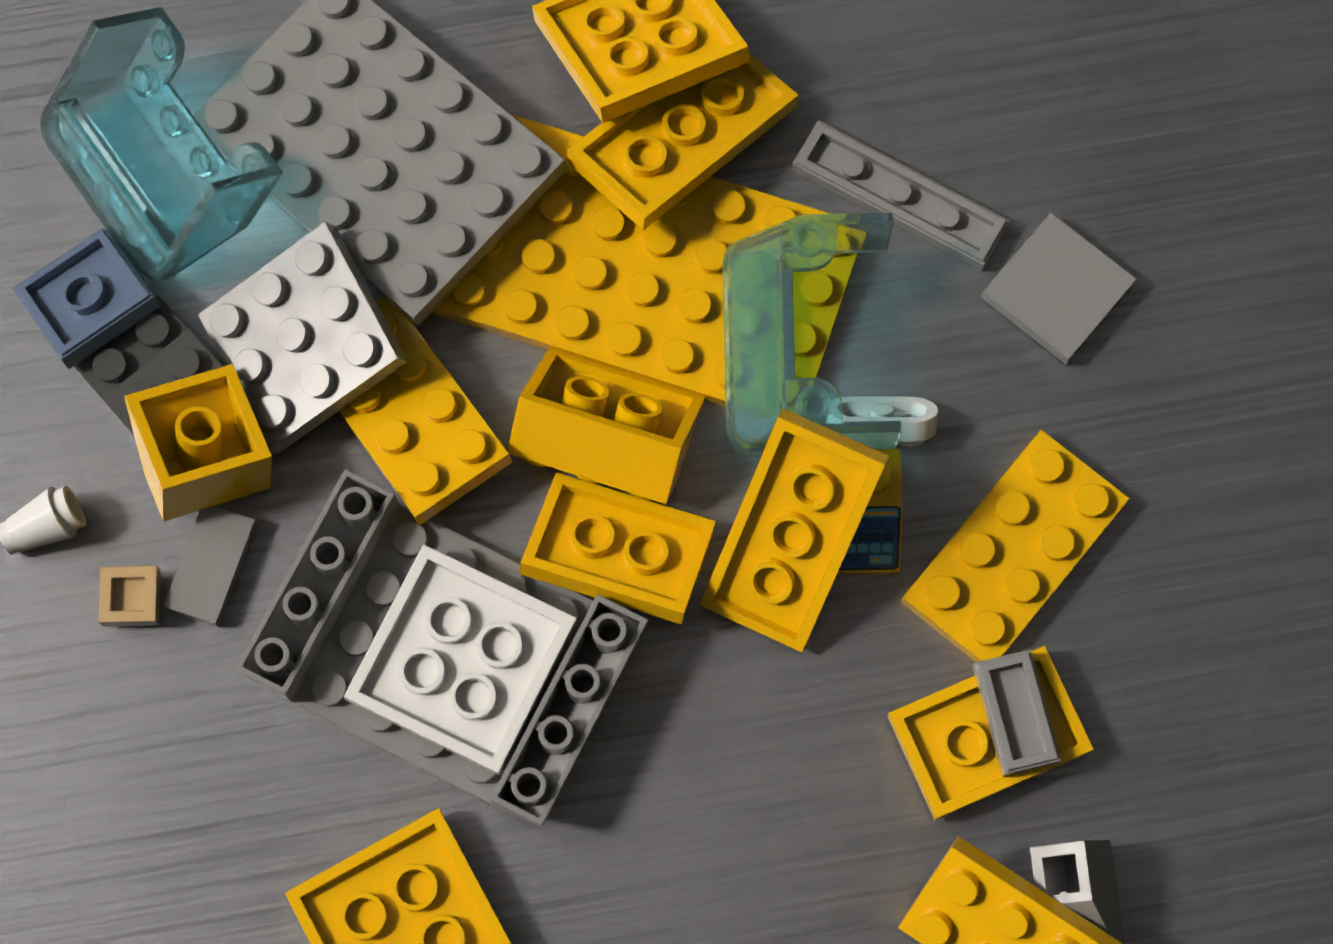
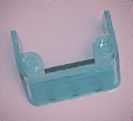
M893 213L804 214L739 239L726 250L722 267L726 436L729 444L738 453L747 457H761L777 417L783 408L873 449L897 448L901 435V421L843 422L842 399L838 390L831 383L820 378H795L793 272L820 270L831 262L836 253H887L893 227Z

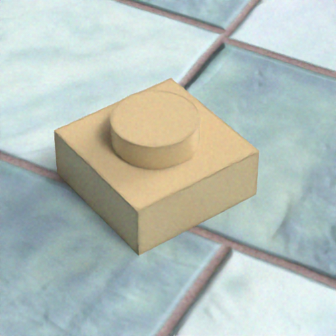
M100 567L99 623L103 627L160 625L161 570L159 567Z

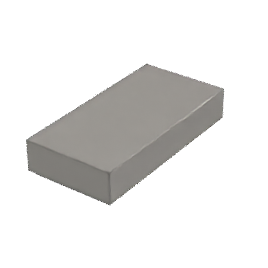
M215 506L200 510L163 607L167 611L219 627L256 531L257 521Z
M1031 650L975 662L973 670L1002 777L1058 764L1061 759Z

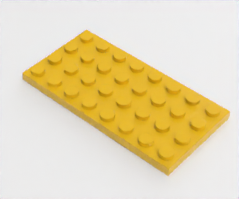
M510 114L563 157L565 161H567V149L583 138V136ZM567 163L568 169L431 312L432 314L548 350V348L689 392L704 397L705 401L775 423L783 408L802 417L805 415L867 225L711 176L645 230H642Z

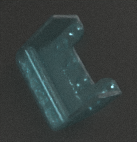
M162 7L92 21L45 106L40 119L41 134L47 148L138 275L145 281L152 283L174 277L248 227L283 174V171L269 152L256 142L238 145L226 160L170 83L183 62L185 42L182 34Z

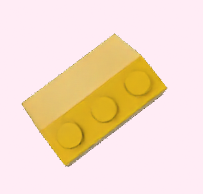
M548 348L519 396L507 452L523 458L534 466L552 467L576 475L579 479L593 484L601 483L629 492L632 496L667 504L680 476L705 398Z

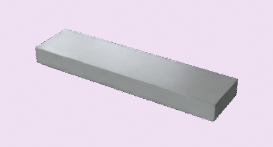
M819 120L792 164V171L980 271L985 267L1009 223L1008 219Z

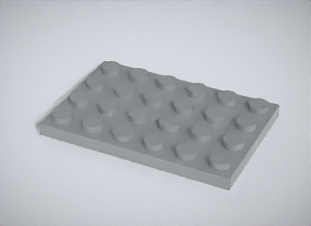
M306 0L187 121L196 134L309 232L324 221L336 226L362 277L418 326L568 169L563 157L372 0Z

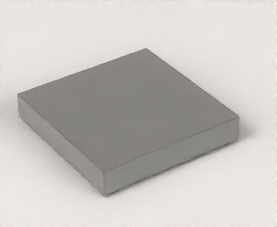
M1050 212L982 291L981 298L1064 364H1067L1131 289L1137 279Z

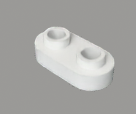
M847 396L831 401L826 408V428L864 445L868 442H895L901 446L914 447L922 445L925 440L934 437L937 433L938 407L933 402L919 397Z

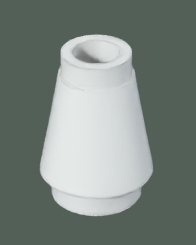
M64 486L57 490L49 487L7 518L6 521L0 523V541L6 551L13 555L20 551L74 538L77 535V530L86 526L83 508L69 487Z

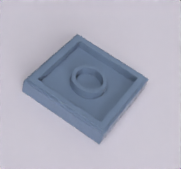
M104 227L12 288L68 369L161 307Z

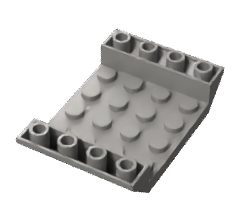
M344 469L237 663L235 670L294 706L494 808L543 827L648 623V619L598 594L593 601L575 591L520 575L519 563L430 519L419 525L408 508L399 504L394 493ZM423 544L577 618V624L500 776L346 701L344 698L353 677Z

